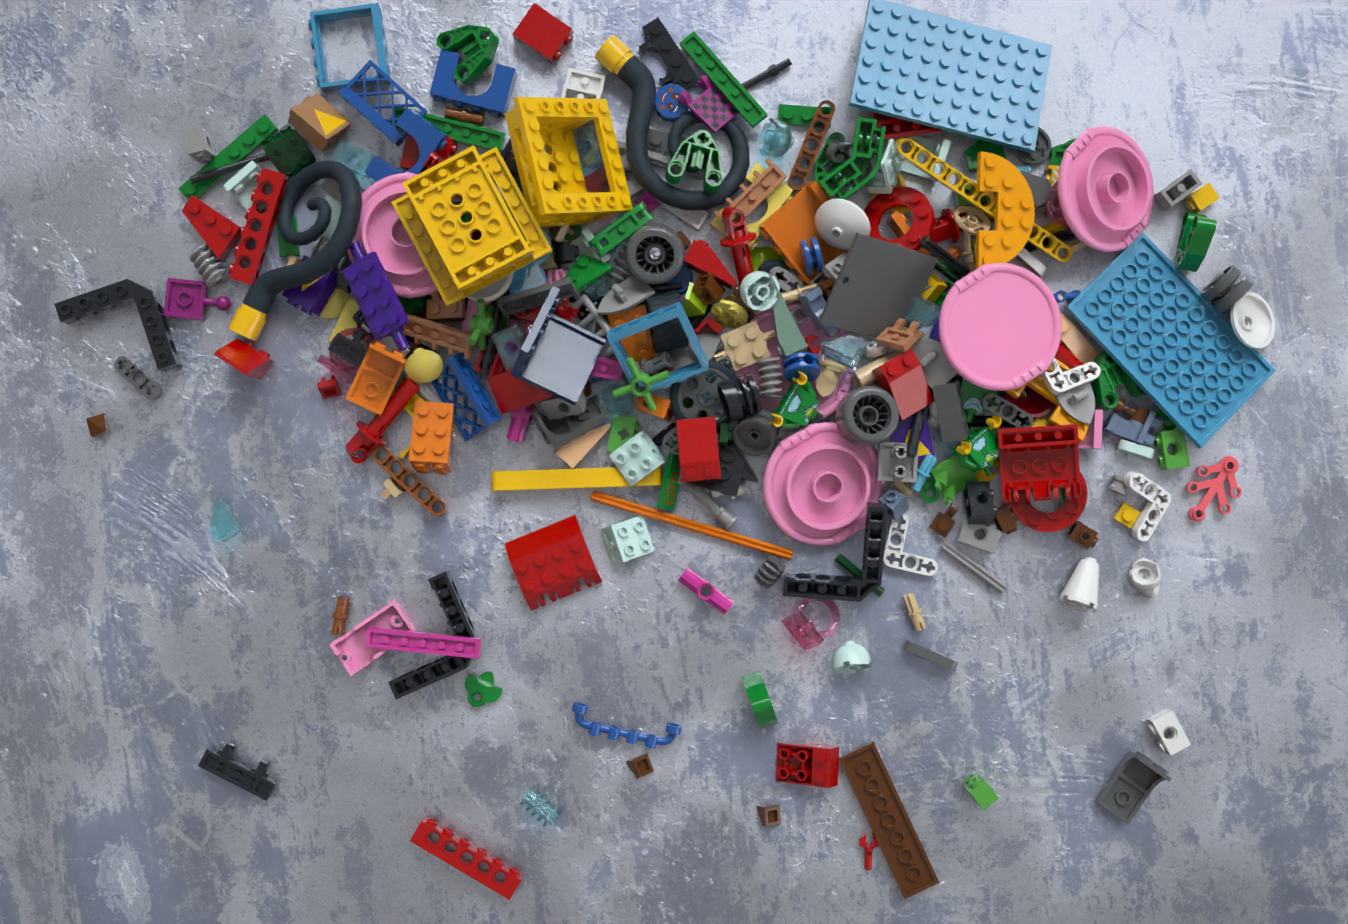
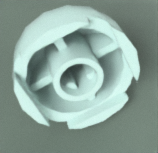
M754 271L748 274L740 284L741 299L753 310L765 311L771 308L777 300V291H780L778 280L773 275L764 271Z
M854 641L844 642V646L839 647L834 652L832 660L833 671H836L838 674L856 673L855 670L860 668L863 672L872 667L871 658L866 648L855 644Z

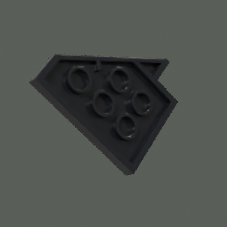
M701 410L699 418L706 417V411ZM719 429L717 432L721 479L682 482L681 477V483L737 497L742 479L758 483V478L742 450L736 446L733 435L732 441H728V447H720Z

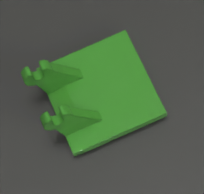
M956 454L936 465L931 470L936 481L935 487L943 494L944 498L942 501L945 505H949L948 500L954 502L955 495L964 489L967 481H979L975 472H971L959 465V458Z

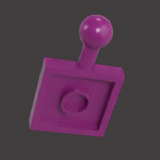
M168 278L163 316L203 321L205 305L216 306L221 311H227L231 307V300L227 296H220L217 299L206 298V282Z

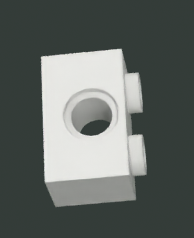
M1166 708L1147 719L1149 722L1148 729L1153 736L1156 735L1159 741L1157 745L1162 753L1165 752L1171 756L1191 745L1173 710ZM1170 728V735L1164 737L1165 729Z

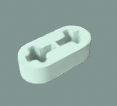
M1122 439L1119 440L1117 447L1120 451L1152 460L1155 452L1152 448Z

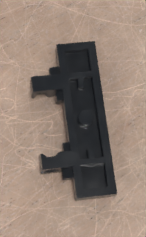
M659 17L643 26L642 29L647 37L644 38L646 42L639 46V51L643 56L646 51L653 50L655 53L658 52L666 64L668 73L664 78H659L662 86L668 85L671 82L673 84L678 83L686 91L695 86L699 78Z
M359 328L355 336L350 334L348 338L337 333L328 350L360 368L367 353V350L363 348L364 344L360 343L366 332ZM403 371L401 372L396 382V385L394 387L395 390L398 387L404 375L406 374Z
M231 741L226 743L224 749L220 748L218 752L211 748L206 749L198 765L199 767L265 801L270 798L277 784L276 781L268 778L270 773L266 772L271 763L270 761L262 759L258 767H253L252 769L234 761L235 757L231 755L237 744Z

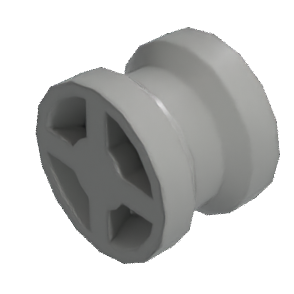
M1113 475V482L1108 486V490L1126 496L1127 487L1124 484V478Z

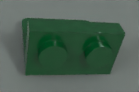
M290 124L283 126L276 135L271 134L263 140L262 147L279 173L285 174L289 178L316 161L314 154L300 133Z

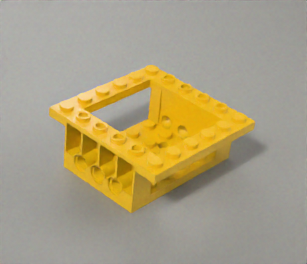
M516 97L513 99L515 108L505 113V118L524 198L540 227L590 225L613 213H628L633 209L607 99ZM591 120H594L611 192L587 193L573 130Z
M474 145L403 182L402 184L408 194L391 202L447 307L553 252L497 147L480 156ZM496 185L498 186V188H499V190H500V192H501L503 198L505 199V201H506V203H507V205H508L510 211L512 212V214H513V216H514V218H515L517 224L519 225V227H520V229H521V231H522L524 237L522 236V234H521V232H520V230H519L517 224L515 223V221H514V219H513V217H512L510 211L508 210V208H507V206H506V204H505L503 198L501 197V195H500V193H499V191H498ZM460 195L463 197L460 205L452 204L454 196ZM464 213L472 214L470 222L464 223L461 221ZM478 230L482 233L481 238L476 241L472 240L471 233Z

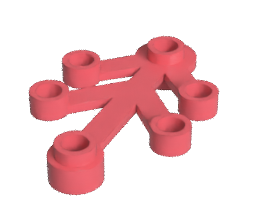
M1226 456L1220 460L1219 464L1197 467L1196 474L1200 477H1206L1209 473L1219 472L1215 479L1200 482L1191 481L1186 484V490L1189 493H1196L1200 489L1209 488L1198 506H1193L1189 509L1188 517L1192 521H1202L1205 518V509L1215 494H1217L1219 503L1218 511L1221 514L1231 512V505L1227 503L1223 486L1225 478L1227 477L1230 489L1228 494L1230 497L1238 498L1242 494L1241 488L1237 486L1235 477L1239 464L1234 457ZM1228 462H1230V463L1232 464V468H1231V469H1228V468H1227V463H1228ZM1202 467L1206 471L1204 475L1200 473ZM1191 484L1195 485V489L1193 491L1190 490ZM1233 489L1238 491L1236 496L1232 493ZM1223 505L1227 506V511L1225 512L1222 510ZM1197 510L1201 512L1200 517H1196L1195 512Z

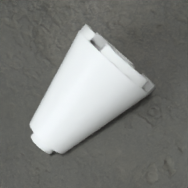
M1085 557V559L1079 561L1059 596L1058 601L1061 604L1065 601L1067 602V607L1075 610L1088 612L1089 609H1093L1092 613L1097 611L1099 564L1096 563V559Z

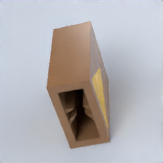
M318 93L311 97L307 96L301 104L294 105L289 111L288 123L322 152L346 136L352 123Z

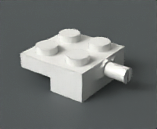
M568 68L561 98L602 99L606 76Z

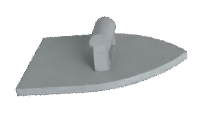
M632 275L620 284L612 286V289L601 300L597 314L609 315L626 311L655 294V291L647 283Z
M714 334L696 335L707 359L712 360L714 358L713 355L719 349L720 336ZM690 341L687 347L666 351L672 359L674 370L699 361Z
M921 337L911 346L922 366L927 384L932 389L934 385L947 384L957 374L956 370L947 360L940 342Z
M1070 374V380L1073 383H1078V377L1075 374ZM1055 383L1054 386L1060 388L1061 384ZM1090 383L1060 395H1055L1059 405L1069 416L1084 424L1089 425L1091 423L1095 410V398Z

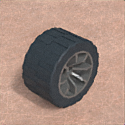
M676 290L654 294L644 300L647 314L680 302L683 307L681 297ZM678 317L650 328L653 348L656 353L680 349L689 345V339Z

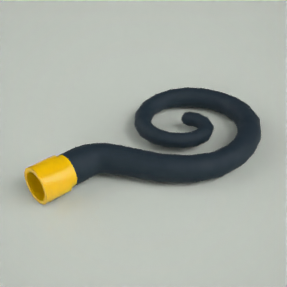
M615 35L609 37L597 51L595 59L611 74L614 73L632 89L631 108L626 128L627 160L636 181L653 198L668 206L685 211L708 210L725 203L728 197L731 198L739 190V186L745 180L750 165L749 145L744 131L733 119L721 128L730 139L733 162L716 193L709 194L705 190L687 191L665 182L653 170L648 157L647 135L656 98V85L653 75L647 66L631 53L632 50ZM691 110L681 114L671 126L668 134V151L671 159L680 146L683 131L694 123H703ZM704 156L701 170L705 169L707 161L706 156ZM688 159L685 171L691 173L701 171H695L693 168H690L691 160Z
M337 161L315 162L302 169L290 181L279 204L277 218L279 232L286 242L294 246L307 245L317 240L330 224L332 209L328 201L315 197L307 202L309 210H319L315 224L304 232H296L293 227V213L299 197L304 190L320 179L330 178L339 185L342 205L337 227L329 242L317 254L300 263L276 268L259 276L249 288L241 306L237 308L228 327L230 330L257 341L267 321L265 318L277 294L317 280L329 273L346 255L356 235L362 209L360 183L350 168Z

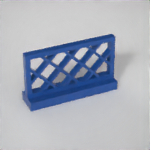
M371 60L364 65L345 88L342 87L338 91L341 97L397 147L403 143L402 140L408 133L406 131L400 133L396 130V121L399 118H395V108L417 107L421 110L419 114L422 117L428 112ZM372 66L376 70L377 78L366 79V72ZM388 81L391 83V91L380 92V82ZM366 82H377V92H367ZM356 83H363L364 93H355L351 88ZM394 94H403L405 96V104H395ZM378 95V105L370 106L367 104V96ZM381 95H391L392 105H381ZM392 108V118L384 119L381 109Z
M462 352L451 356L443 364L444 368L440 374L443 376L442 384L437 379L431 381L443 403H454L455 417L453 421L466 442L502 418L467 359H464V353ZM449 365L453 370L454 375L448 373ZM448 378L454 380L453 388L447 386ZM458 383L461 384L464 392L458 390ZM447 391L452 392V400L448 399ZM457 395L463 396V404L457 403ZM468 399L472 403L473 408L467 407ZM456 407L462 409L461 417L457 415ZM467 411L473 413L472 421L466 419ZM478 416L480 417L484 425L477 423ZM466 424L472 426L471 434H468Z

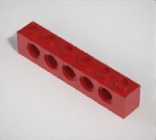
M262 168V171L258 172L256 178L258 185L251 195V201L253 202L245 215L247 222L240 231L241 242L235 248V262L229 268L230 279L252 285L259 277L278 215L279 204L289 178L287 175L266 168ZM271 185L273 191L271 194L266 195L264 189L266 186ZM265 203L267 210L264 213H260L259 206ZM256 222H260L262 225L258 232H255L253 229ZM251 240L256 242V247L253 250L248 248V243ZM249 258L251 264L245 269L242 263L245 259Z
M430 817L422 819L410 842L506 899H511L523 878L520 870L512 866L509 868L498 857L492 858L487 855L488 852L485 849L472 846L468 839L464 837L460 839L454 835L455 832L447 827L442 828L437 825L438 822ZM436 833L439 836V841L431 840L430 834ZM453 843L456 850H448L446 844ZM470 853L472 860H465L463 854ZM487 863L489 870H482L479 864ZM501 872L506 876V879L498 880L496 874Z

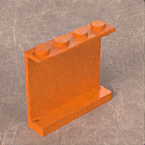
M816 181L809 182L759 225L761 229L760 234L765 240L771 241L774 252L777 255L781 254L785 259L784 264L788 269H793L797 274L795 277L802 282V285L808 286L812 285L811 281L820 273H817L816 269L813 268V275L808 276L806 274L799 248L801 240H806L810 249V238L815 237L817 239L822 254L823 266L846 252L827 244L816 229V212L824 202L830 200Z

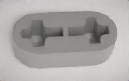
M773 267L770 270L769 274L778 280L779 287L784 292L793 290L787 284L788 282L795 283V289L797 287L802 288V282L786 269ZM777 272L784 278L783 281L777 278L775 275Z

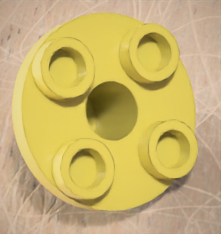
M733 294L724 297L723 300L713 304L711 307L712 316L722 328L727 326L738 328L745 325L748 321L746 310L734 302L736 296H733Z

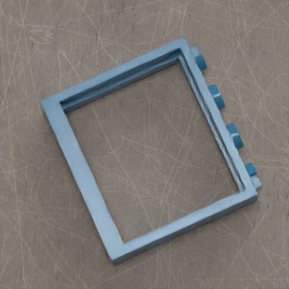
M378 3L310 12L311 19H309L308 26L309 30L313 33V38H310L312 49H315L316 55L313 57L314 67L318 70V75L315 78L318 87L323 92L338 91L342 87L345 88L351 80L328 83L320 24L322 22L372 16L379 68L391 78L382 9ZM377 76L366 77V79L377 78ZM383 81V82H380V85H381V84H388L389 82H388V81ZM366 82V85L374 86L377 85V82ZM356 83L352 88L364 86L363 83Z
M680 302L612 328L607 334V339L631 384L633 375L625 361L629 356L621 339L676 317L679 318L699 361L668 372L670 378L652 384L649 391L650 394L657 389L664 390L673 383H682L691 376H700L701 373L708 370L709 361ZM637 382L639 386H646L643 382Z

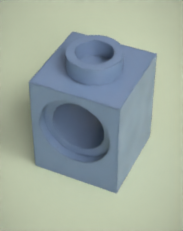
M892 486L878 499L879 503L887 504V515L896 521L909 509L906 496Z

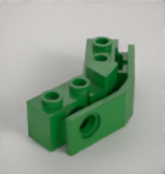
M857 117L851 158L819 181L818 185L830 200L835 196L838 199H849L869 184L878 172L881 164L886 127L876 128L877 119ZM874 134H877L875 149L871 147L872 137ZM872 154L876 155L873 171L867 178L858 183L857 180L862 178L870 164ZM849 183H852V184H853L851 187H849L847 190H845L842 194L839 192L841 189H843V188H844L845 186H847Z

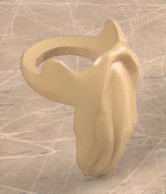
M825 355L822 356L819 363L820 375L816 378V389L822 397L830 395L835 390L840 374H845L847 371V363L840 365L834 360H825Z

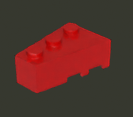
M192 195L182 209V212L217 258L225 262L241 239L240 231L242 228Z

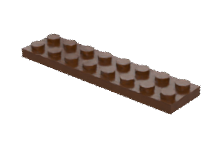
M874 742L867 743L840 756V763L904 899L940 883Z

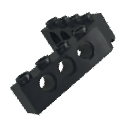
M125 279L54 304L60 322L72 324L80 321V318L89 315L95 316L98 315V312L115 309V306L135 302L157 369L168 371L183 366L167 316H163L164 307L160 295L155 291Z
M867 502L861 577L784 572L783 596L861 602L871 591L878 588L882 583L887 504Z
M449 570L429 578L428 581L431 588L435 590L438 596L439 606L443 608L448 619L447 624L451 626L454 635L478 638ZM446 655L396 677L388 683L395 699H399L468 668L473 658Z

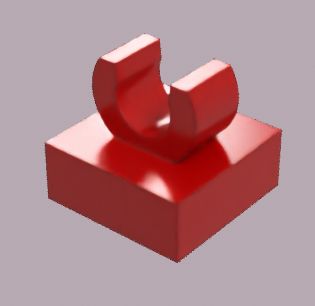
M331 375V380H325L322 377L321 382H317L318 390L323 399L342 395L341 387L334 375Z

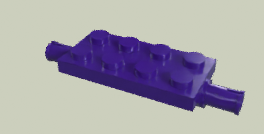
M360 241L352 242V246L350 245L349 249L355 262L342 270L375 341H379L387 336L392 337L398 352L404 351L410 347L403 334V327L409 323V319L377 253L370 252L365 255Z

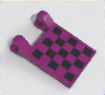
M704 74L700 77L697 84L700 88L706 90L695 100H692L690 94L684 90L680 93L677 100L680 104L688 107L715 134L739 112L712 84L710 78Z

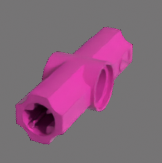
M530 405L511 411L510 418L512 419L507 439L523 442L527 426L532 419L529 412L532 410Z
M688 567L678 579L680 583L723 615H725L734 602ZM709 586L711 588L710 595L703 596L700 593L701 588Z

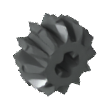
M770 556L759 567L754 579L762 587L769 589L784 573L786 566L779 558Z

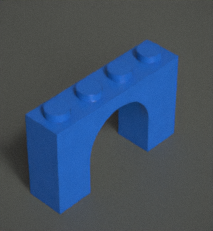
M441 49L430 89V95L434 98V101L445 104L446 101L452 103V106L461 109L464 106L469 107L471 111L476 113L488 112L490 116L495 118L505 117L517 76L516 69L497 64L489 89L481 95L468 96L458 89L457 79L454 75L455 68L462 62L461 55Z
M406 108L396 125L417 141L420 151L417 163L407 171H400L383 158L374 156L364 173L375 181L399 173L411 172L420 174L428 168V166H424L428 156L432 152L437 154L439 150L442 151L448 143L446 140L449 136L413 109Z

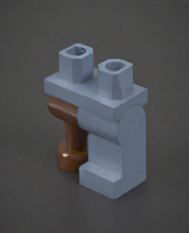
M830 278L821 281L816 285L817 287L810 288L798 297L814 322L816 329H822L827 337L833 336L838 332L836 327L819 322L827 303L821 294L824 291L828 299L832 291L831 286L833 283Z
M1119 398L1117 406L1112 408V411L1117 414L1122 411L1130 416L1129 420L1127 421L1114 413L1109 414L1102 430L1139 445L1152 446L1155 436L1147 433L1149 427L1159 430L1163 420L1155 416V412L1143 407L1136 409L1125 405V400Z

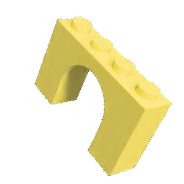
M758 163L754 165L745 177V182L749 185L757 179L753 175L755 170L760 174L766 170ZM783 182L765 198L767 211L763 218L754 223H746L748 231L756 233V239L748 243L751 252L759 243L756 241L761 235L759 225L793 197L791 196L793 189ZM715 216L710 223V227L725 237L724 224Z

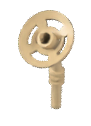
M960 206L954 212V220L963 229L962 255H964L963 259H965L963 261L970 269L969 273L975 270L973 262L975 258H973L974 254H972L973 250L971 249V234L976 235L975 231L978 228L989 231L990 221L979 209L972 206ZM966 212L967 216L962 218L959 216L960 213Z

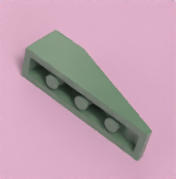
M777 291V300L773 304L779 345L776 347L780 357L784 356L785 358L795 353L807 352L808 346L780 291Z

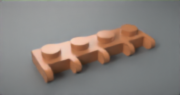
M769 158L765 160L769 167L762 174L755 170L753 175L757 179L748 188L743 184L739 186L743 193L734 202L729 197L725 200L730 206L743 211L745 218L787 177ZM715 209L713 213L723 222L722 214ZM736 213L732 214L731 221L735 219Z
M406 313L409 323L404 325L403 334L405 337L406 335L415 337V344L419 345L421 340L432 343V349L436 350L438 345L449 348V354L454 355L457 350L464 353V359L469 360L471 358L472 345L468 343V339L472 333Z

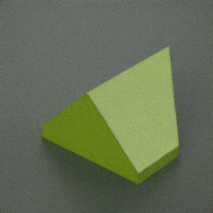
M691 282L689 283L683 303L687 317L703 315L707 307L692 292L694 283Z

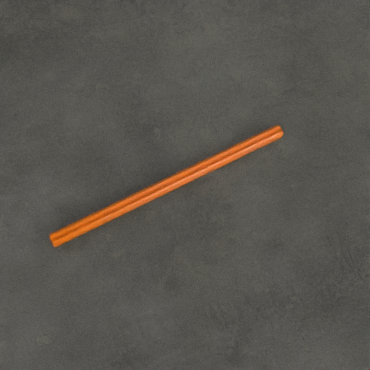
M593 491L591 494V501L787 560H791L793 551L601 492Z

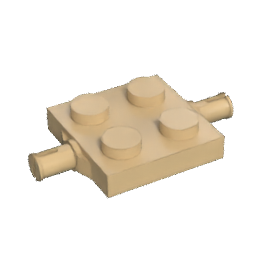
M756 320L720 335L724 351L713 356L717 358L715 359L716 362L727 358L731 362L734 371H737L770 357L767 340L777 337L774 329L763 334Z

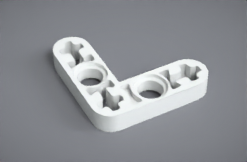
M1054 357L1050 364L1053 367V372L1045 371L1040 375L1050 393L1060 395L1094 381L1100 375L1101 370L1096 363L1089 362L1063 373ZM1087 370H1093L1094 372L1093 374L1089 373L1085 376L1083 375ZM1070 374H1075L1078 377V383H1073L1070 380ZM1060 383L1061 387H1055L1054 384Z
M1131 471L1125 475V486L1148 501L1132 528V536L1135 539L1147 541L1168 508L1171 496L1166 490L1144 475ZM1133 478H1134L1137 482H1140V484H1139V485L1134 484V482L1132 481ZM1147 485H1150L1151 490L1149 494L1146 495L1144 492L1145 487ZM1156 495H1160L1161 498H1162V501H1161L1159 498L1155 497V496H1156ZM1153 510L1154 517L1153 519L1149 520L1148 515L1150 511Z
M906 514L902 515V520H905V523L900 525L899 530H903V533L892 531V528L897 529L898 523L891 518L884 547L883 563L888 567L927 576L934 575L938 570L935 560L902 552L909 524L908 516ZM894 534L899 535L901 538V542L898 545H893L890 542V538ZM891 553H894L893 556L896 558H900V555H903L901 567L898 566L900 562L892 561L889 564V560L886 557L890 556ZM909 557L915 560L913 568L905 566V560ZM919 559H922V564L931 562V565L934 566L933 570L926 572V568L920 567V571H917Z

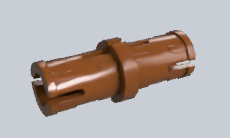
M447 106L445 109V118L483 126L485 114L468 111L465 108L462 110Z
M337 596L336 610L332 616L334 617L332 635H336L337 628H339L338 636H343L345 619H348V614L346 613L350 600L349 597L345 596L344 603L342 604L343 596Z

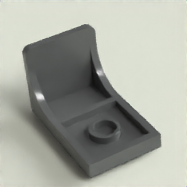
M596 395L587 400L584 413L549 420L546 415L538 411L535 404L530 405L532 410L529 411L538 430L542 432L547 445L551 443L554 449L568 444L571 440L586 434L589 430L609 420Z
M1129 751L1095 802L1129 825L1151 791L1164 780L1170 782L1172 778L1168 776L1169 771L1154 763L1146 755L1138 751L1136 754Z

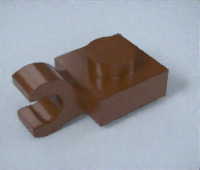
M951 503L944 514L939 511L929 528L946 538L956 523L952 520V517L956 514L959 507Z

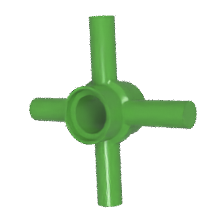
M484 299L477 300V315L473 314L469 323V330L472 334L468 339V343L475 345L478 340L479 350L486 349V335L491 334L494 323L493 318H490L494 306L488 305L485 309Z
M629 357L625 361L633 375L631 384L613 390L615 398L630 392L637 396H643L649 410L654 411L657 407L649 391L652 384L670 378L669 373L664 371L650 377L645 372H639L633 357ZM637 382H643L646 386H639Z

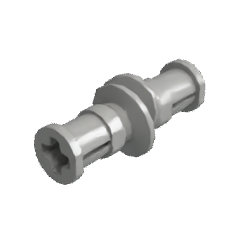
M666 351L648 361L642 358L641 364L638 361L635 362L639 372H645L650 377L666 367H673L672 359ZM623 374L621 382L616 380L619 388L630 384L625 374Z

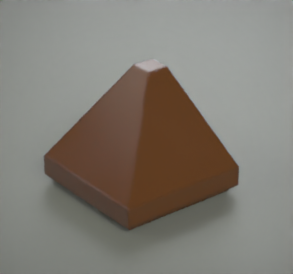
M105 413L86 418L91 437L110 432Z
M647 753L626 761L637 779L654 772Z
M780 805L757 806L763 827L780 825Z

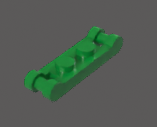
M643 202L588 242L591 247L597 250V255L600 258L655 218L652 213H648ZM639 213L642 216V219L639 220L636 214ZM603 239L607 242L605 247L600 243Z

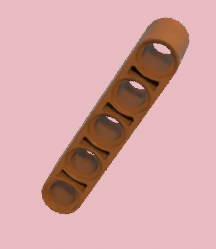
M829 100L822 101L817 107L788 178V186L794 191L804 187L834 115L835 105ZM824 104L831 107V113L828 115H824L821 112V106ZM815 123L823 124V132L816 133L813 126ZM808 141L816 143L817 147L814 151L807 150L806 143ZM800 159L808 160L809 167L807 169L799 167ZM796 176L802 180L801 186L797 188L791 184V179Z
M383 446L376 447L373 450L372 457L374 461L429 513L434 516L446 514L448 511L446 501L392 450ZM381 450H385L387 453V457L384 460H380L378 457V453ZM395 463H399L401 470L395 474L392 471V466ZM409 476L415 479V483L411 487L406 484V479ZM423 489H426L429 493L426 500L420 497V492ZM437 502H440L443 506V510L440 513L434 510V505Z

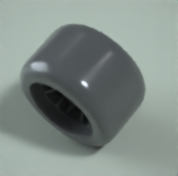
M653 223L642 226L633 233L627 244L625 255L628 268L637 279L648 284H662L678 274L683 265L685 250L682 239L675 230L663 224ZM658 248L661 251V255L653 257L650 254V250Z
M864 386L849 392L842 398L836 410V424L839 432L848 442L857 446H872L884 442L895 432L899 422V410L896 401L887 391L876 386ZM862 413L867 415V422L863 421Z

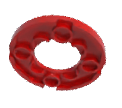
M894 187L891 194H878L864 209V213L870 222V237L893 244L898 243L900 246L916 251L921 248L919 241L922 240V237H930L929 232L932 225H934V211L931 203L923 193L911 187ZM902 206L909 208L913 215V222L909 231L897 239L882 237L878 229L882 215L893 207Z
M1080 472L1083 498L1074 499L1073 490H1071V499H1066L1061 509L1055 512L1045 513L1038 511L1032 506L1031 502L1026 501L1025 490H1018L1019 502L1014 503V497L1011 494V509L1020 522L1039 532L1061 531L1076 522L1084 511L1088 495L1085 479Z

